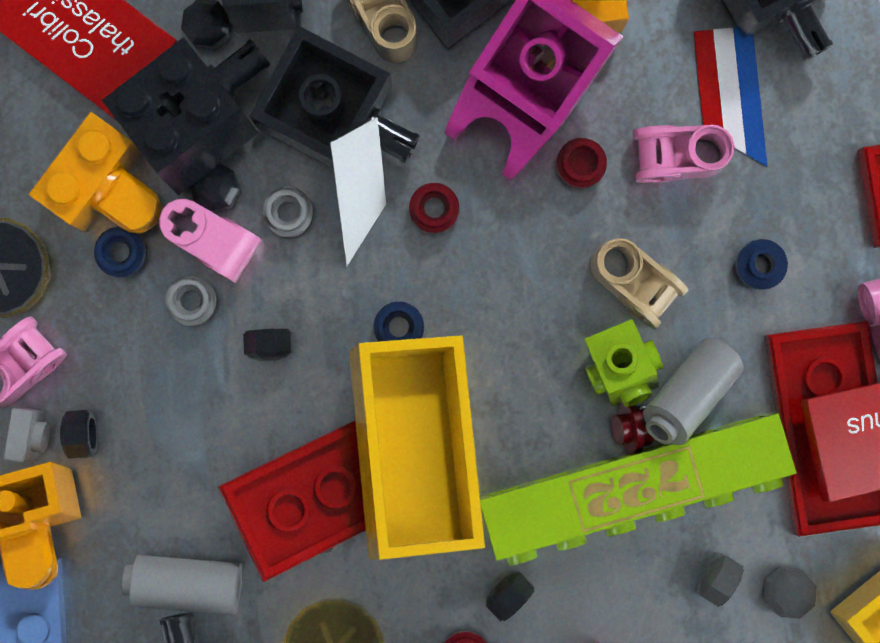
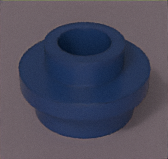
M113 227L104 231L97 239L94 247V258L98 267L104 273L118 278L128 277L136 273L142 267L146 257V248L142 238L137 233L128 232L120 227ZM119 244H126L129 248V256L126 260L117 262L113 257V250Z
M758 239L749 242L739 251L736 258V271L739 278L745 285L756 290H766L775 287L784 279L787 273L788 261L786 254L777 243L771 240ZM758 255H764L770 260L771 268L768 273H761L756 269L755 259Z
M392 302L385 305L377 313L374 320V334L378 342L420 339L424 333L422 315L414 306L406 302ZM395 318H403L409 324L408 332L402 337L392 335L389 330V325Z

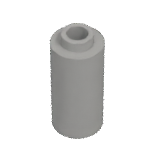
M715 338L703 339L644 409L643 418L646 422L648 433L662 444H685L743 372V362L737 352L721 340Z
M137 555L134 564H126L124 568L122 595L130 596L132 607L236 615L238 611L242 586L241 563Z

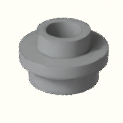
M280 187L272 191L265 199L262 207V216L266 226L274 234L287 238L295 237L302 234L311 224L313 207L310 199L303 191L295 187ZM286 204H293L297 207L295 219L289 222L281 220L279 217L281 207Z
M193 275L176 279L169 286L165 295V306L168 314L174 321L185 326H197L206 322L213 315L217 304L216 293L211 284L205 279ZM189 292H196L200 296V304L195 310L188 311L184 307L183 299Z

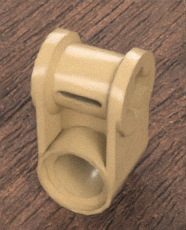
M346 0L357 21L361 22L372 45L382 59L391 63H400L413 56L418 45L417 26L415 18L405 0ZM391 26H401L408 32L407 36L397 43L387 42L381 37L383 32Z
M617 238L605 242L594 250L590 258V270L597 282L616 296L635 317L655 330L661 324L659 317L677 296L684 297L689 290L675 274L655 262L628 239ZM610 249L622 252L627 259V269L621 277L611 275L605 268L604 258Z

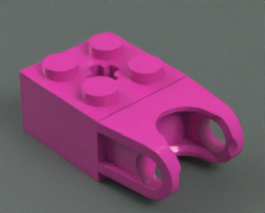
M515 0L470 70L469 78L446 126L445 135L455 141L468 124L481 117H489L501 122L507 128L511 137V150L502 175L511 181L568 119L623 39V36L572 0ZM540 44L542 47L548 45L552 48L556 60H552L549 64L544 63L541 60L544 51L538 45Z

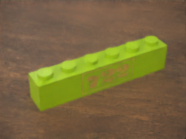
M764 413L692 434L683 445L661 443L644 448L639 453L623 454L480 496V504L496 561L506 558L510 566L537 558L536 549L556 544L557 551L582 546L587 543L585 535L605 530L607 537L633 531L636 529L635 521L654 515L656 522H664L681 517L686 514L684 506L703 501L705 508L727 504L735 500L733 492L752 487L754 494L775 490L784 486L783 477L797 474L779 413Z

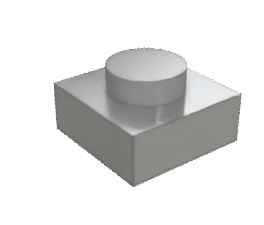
M28 407L12 408L4 460L23 463L37 461L39 452H45L50 438V424L45 422L46 410Z

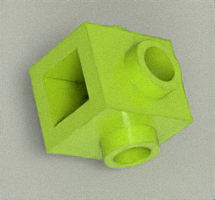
M633 319L585 338L588 353L593 362L592 365L585 367V370L596 395L598 396L606 392L612 407L623 403L624 407L642 403L653 395L651 390L659 387L656 371L664 368L662 360L652 340L643 343Z

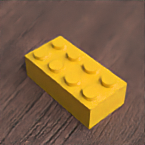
M463 335L358 343L349 351L368 558L382 560L485 548Z

